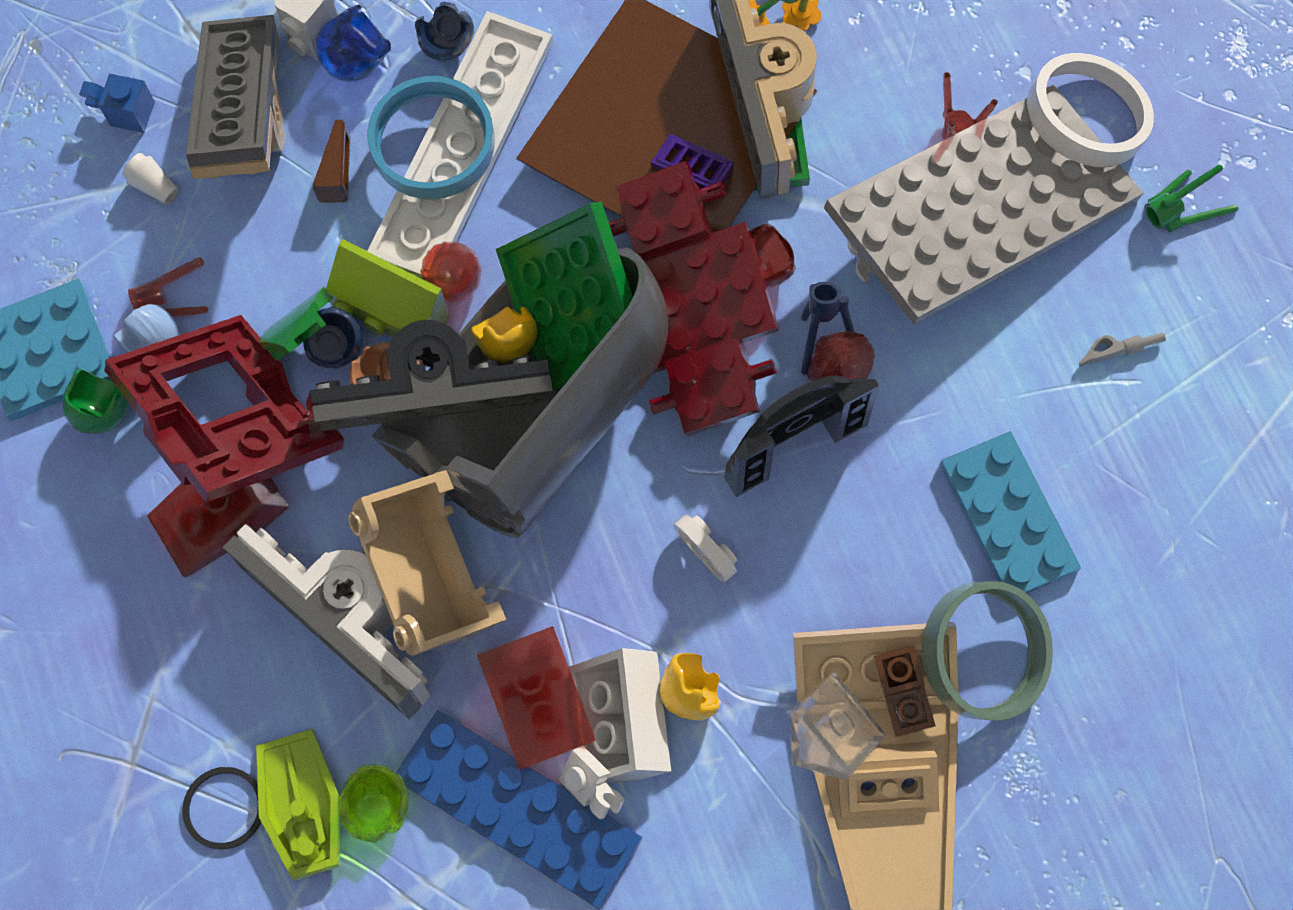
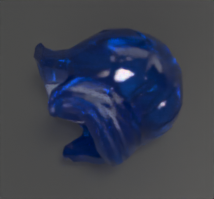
M359 4L346 9L328 21L320 29L316 38L315 49L318 60L328 74L340 81L356 82L365 79L375 71L386 54L391 51L390 41L382 35L364 12L359 11L362 9Z

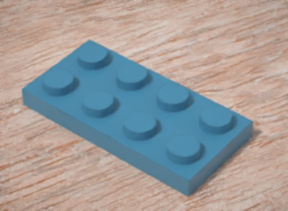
M1011 431L941 460L939 465L998 582L1011 584L1028 594L1079 572L1081 566Z

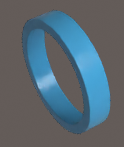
M442 76L414 78L391 89L374 108L367 130L370 153L381 177L397 191L420 199L446 198L472 186L485 173L492 160L495 148L492 118L483 99L466 84ZM427 97H444L462 103L476 115L484 132V144L475 161L458 175L437 182H418L398 175L385 163L381 149L382 135L390 118L406 104Z

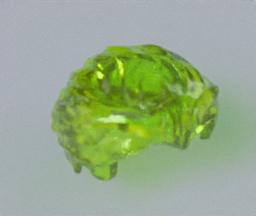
M377 764L363 765L354 773H351L343 786L339 798L340 819L344 828L352 837L371 843L381 841L387 834L399 831L404 825L408 810V796L402 777L394 773L389 767Z

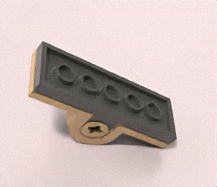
M709 0L711 17L760 199L775 196V192H777V195L789 193L790 178L795 177L793 161H796L797 157L793 139H786L784 128H787L789 123L800 121V118L811 106L817 59L815 45L803 30L796 26L785 24V22L760 26L757 9H750L749 0Z
M274 15L202 22L186 157L193 179L267 172L270 170L271 152L284 150V119L276 82L279 36Z

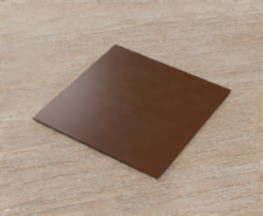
M625 0L516 157V160L593 202L602 201L605 209L621 217L622 206L616 186L659 171L651 166V161L668 136L672 134L719 154L734 163L733 174L724 185L726 197L716 199L714 202L705 203V210L712 233L732 225L757 186L718 38L646 0ZM814 89L813 97L817 93L816 89ZM798 121L789 123L787 128H784L786 139ZM673 148L665 160L672 163L679 151ZM686 155L682 162L687 161L688 163L691 157ZM698 162L692 172L697 174L703 164ZM710 169L705 178L710 180L715 171Z

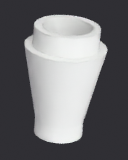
M139 153L126 164L122 175L127 179L128 185L159 200L164 205L170 204L179 193V188L172 183L151 156L145 157L142 153Z

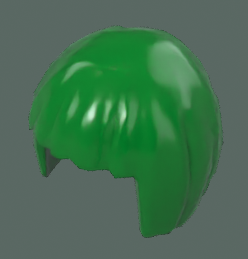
M77 369L65 388L62 408L66 419L74 429L86 434H100L113 429L121 422L129 402L113 381L99 378L83 369Z

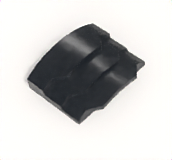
M832 375L807 383L769 406L749 428L725 466V480L735 497L769 480L774 447L822 422L835 443L868 426L879 388L876 380L850 379Z

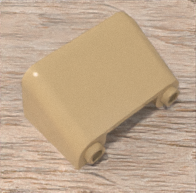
M447 470L361 497L353 504L352 512L348 515L350 528L354 535L359 536L394 625L393 636L396 645L401 651L405 650L411 656L477 635L506 620L499 601L488 604L481 598L486 595L484 587L475 589L447 519L454 511L451 505L446 507L444 505L445 493L454 489Z

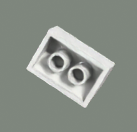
M622 648L568 667L576 748L584 746L610 772L606 783L641 780L671 772L664 706L660 695L661 680L657 652Z

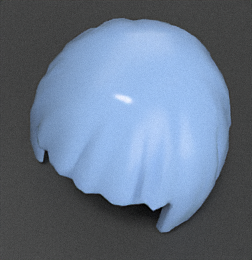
M147 304L132 311L123 321L126 327L120 329L113 337L127 352L178 336L179 331L176 322L169 312L160 305Z

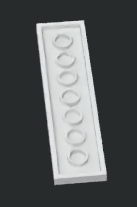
M486 11L453 79L472 88L488 107L495 134V148L492 160L479 180L466 190L450 197L420 199L397 191L367 250L368 252L436 285L553 43L552 34ZM443 98L404 178L418 182H437L454 177L467 169L478 157L484 144L483 128L476 115L462 103L449 98Z

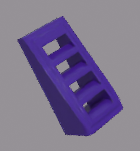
M672 134L668 136L651 161V166L662 170L681 163L687 155L691 157L688 162L691 171L700 162L703 166L697 174L692 172L694 181L700 189L719 181L722 182L724 187L733 174L734 163L727 158ZM675 148L679 152L672 163L665 159L672 149ZM712 169L715 173L709 180L705 178V175Z

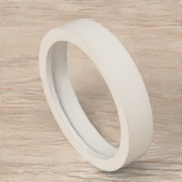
M1070 53L1050 60L1041 69L1027 96L1028 114L1041 138L1061 155L1084 165L1111 167L1128 161L1138 152L1150 135L1154 123L1152 104L1140 83L1117 64L1091 54ZM1062 74H1078L1104 83L1121 96L1129 106L1135 118L1137 134L1121 143L1106 144L1088 140L1071 131L1058 119L1048 102L1046 92L1048 79Z

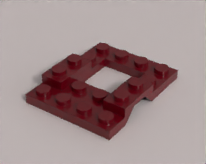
M242 315L105 360L104 371L143 420V434L183 486L191 483L206 503L342 450L344 438L338 430L310 433L309 415L292 394L283 364L279 360L276 361L268 350L262 347L259 343V335ZM228 361L246 383V397L253 406L201 425L167 381Z

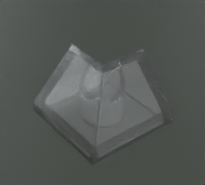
M835 672L830 674L786 711V714L791 718L792 765L842 780L849 778L886 736V733Z

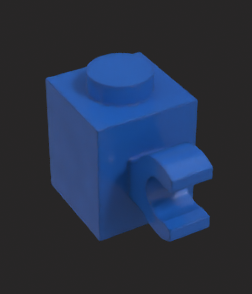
M109 73L105 87L93 82L83 81L79 92L80 96L87 97L85 100L86 106L100 108L110 126L145 133L155 100L144 80Z

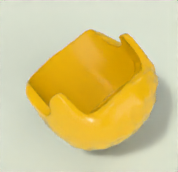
M506 307L493 317L472 326L471 333L475 338V342L489 360H497L499 364L512 363V359L525 356L530 352L538 333L536 322L525 307H521L522 314Z
M677 653L667 665L661 678V701L669 712L680 718L697 721L709 719L711 716L716 715L720 708L721 701L717 696L720 676L716 672L710 674L703 669L701 655Z

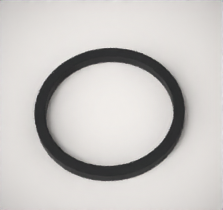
M218 767L203 773L190 785L184 797L182 815L185 827L196 841L213 849H231L245 843L258 830L261 824L258 810L252 826L244 835L230 842L216 843L204 839L194 829L190 819L191 799L197 788L204 781L219 774H235L246 779L253 787L257 800L258 786L256 780L243 770L233 767Z

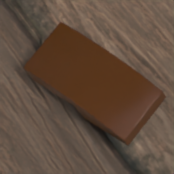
M914 645L874 656L895 737L935 727Z

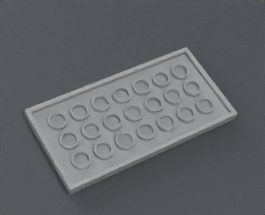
M1054 84L1047 87L1048 102L1058 119L1076 134L1088 140L1102 143ZM1026 98L827 199L824 209L914 325L1134 204L1144 193L1120 164L1111 167L1084 165L1068 159L1050 147L1038 134L1030 120Z

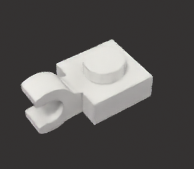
M584 746L572 750L558 780L584 807L590 805L592 813L599 819H604L609 808L615 814L619 813L625 801L619 792L606 783L610 772Z

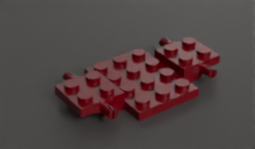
M687 161L616 186L622 208L621 218L609 222L612 235L614 237L625 232L629 235L634 252L643 259L658 282L668 315V337L665 351L654 373L667 370L670 381V393L649 400L653 415L674 408L679 414L684 434L690 436L759 413L760 409L755 395L756 380L776 375L777 370L772 358L751 366L744 343L777 332L779 327L749 225L746 222H742L714 233L711 231L705 203L726 197L722 182L719 181L700 189L694 181L690 165Z

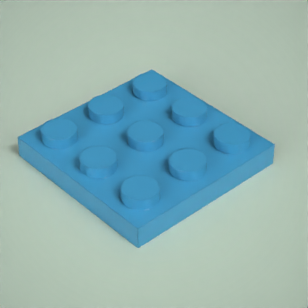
M80 278L0 309V401L5 415L10 421L62 402L65 388L77 369H83L99 378L112 381L104 371L105 360L111 357L87 291Z

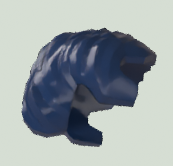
M441 2L434 9L430 22L424 21V16L418 17L415 21L419 47L427 57L434 60L450 61L457 58L471 43L474 34V24L471 16L466 11L459 12L454 3Z

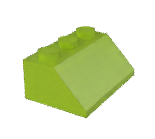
M344 239L341 240L326 286V290L333 298L330 301L331 307L347 311L354 318L362 321L366 329L378 336H382L385 333L394 338L403 327L419 320H435L447 324L450 317L441 288Z

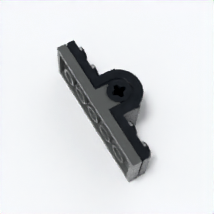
M435 320L415 321L403 327L395 335L390 346L385 349L379 361L382 381H380L379 375H371L357 378L354 385L341 386L339 380L317 383L316 389L310 390L306 400L310 433L539 403L553 391L550 375H547L550 372L548 360L536 361L535 355L514 358L512 359L513 364L498 366L497 360H488L475 363L474 369L470 370L465 339H462L454 329ZM425 367H430L431 371H427Z

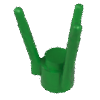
M1220 164L1177 192H1173L1192 175L1191 170H1186L1159 194L1148 199V203L1145 204L1144 208L1152 225L1157 229H1162L1166 226L1167 230L1172 232L1181 226L1238 211L1237 205H1231L1180 218L1181 213L1185 211L1181 198L1223 170V166Z

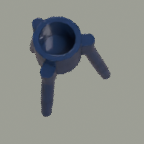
M830 282L811 284L809 288V296L801 316L803 321H807L811 314L801 368L803 375H807L809 371L819 322H829L840 312L850 344L852 346L857 344L848 310L849 298L841 296L838 286Z

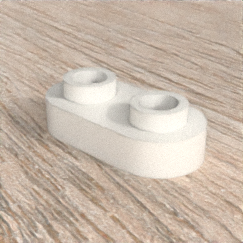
M685 514L673 524L674 530L681 540L720 581L725 583L737 573L734 565L738 561L736 556L725 544L722 543L718 546L710 538L711 530L699 516L696 515L691 518Z

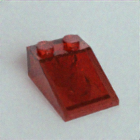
M271 477L207 503L191 483L185 486L180 483L147 517L181 575L189 577L225 555L227 552L223 548L224 545L233 536L237 538V532L245 524L255 533L260 528L265 530L289 505Z
M554 626L477 654L519 770L596 741Z

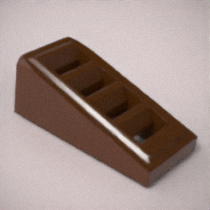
M335 120L313 183L314 193L321 203L347 202L351 137L343 120Z

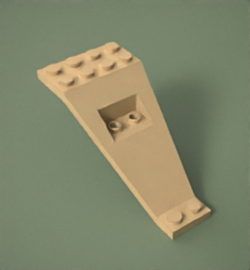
M949 622L944 637L943 657L949 680L958 693L957 631L955 623ZM926 624L793 633L797 713L851 910H952L958 714L941 702L927 679L922 658V642ZM914 645L936 726L895 737L874 656ZM912 778L915 780L914 784L910 787L902 786V782L905 779ZM866 781L874 783V786L869 790L861 789V785Z

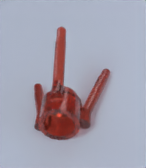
M945 72L943 74L944 110L942 114L945 121L941 132L942 138L945 140L986 119L997 106L998 101L996 99L991 100L976 119H972L966 111H954L952 109L951 75L949 72Z
M198 257L152 281L129 288L128 294L134 310L147 304L160 306L166 304L167 299L162 286L204 265L203 259ZM206 306L165 309L172 317L205 314L208 312Z

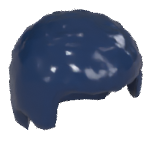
M329 307L317 311L326 325L303 341L305 354L310 361L324 368L337 369L350 364L363 344V333L358 321L353 315L341 308Z

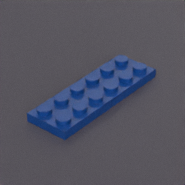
M438 709L393 776L396 782L598 910H600L642 841L640 835L608 815L604 819H599L590 810V805L584 807L568 790Z

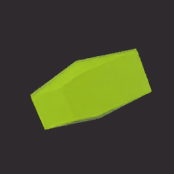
M313 729L256 745L259 819L291 879L295 881L340 867L339 793Z

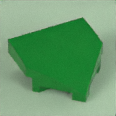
M325 287L321 288L270 326L261 336L259 343L265 350H268L276 361L289 354L303 341L326 325L317 311L333 299Z

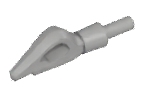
M1162 332L1144 338L1137 335L1117 341L1109 335H1104L1093 343L1090 350L1078 364L1081 367L1087 363L1092 364L1124 354L1142 352L1146 346L1165 342L1166 337ZM1102 343L1109 347L1103 352L1095 351Z

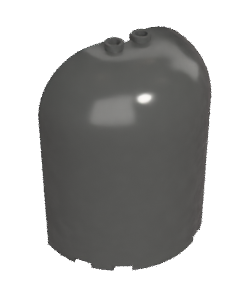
M627 247L623 249L617 248L633 296L629 306L562 388L550 392L539 403L382 423L372 437L405 468H410L421 477L447 470L454 488L445 493L444 498L447 501L453 500L457 505L467 510L466 513L470 517L492 530L508 537L519 538L657 369L664 354L668 337L667 309L658 282L638 254ZM506 280L459 333V336L465 339L470 370L474 369L475 363L489 360L476 344L475 338L471 333L472 326L493 317L506 307L515 310ZM512 362V363H506V364H499V363H498V366L513 364V362Z

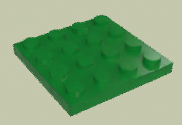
M602 201L583 206L496 248L515 311L522 314L521 307H525L536 322L537 339L529 354L535 355L536 361L548 360L550 372L547 375H550L552 390L562 388L619 320L633 298Z

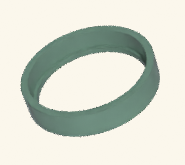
M973 582L951 590L934 607L924 630L922 658L929 684L945 706L953 712L970 719L999 721L1018 716L1030 708L1039 698L1051 672L1053 645L1046 618L1036 602L1027 593L1004 582ZM981 593L1001 599L1014 610L1023 625L1028 644L1027 665L1020 684L1006 700L987 708L973 707L961 698L949 680L943 657L945 632L953 613L968 597Z

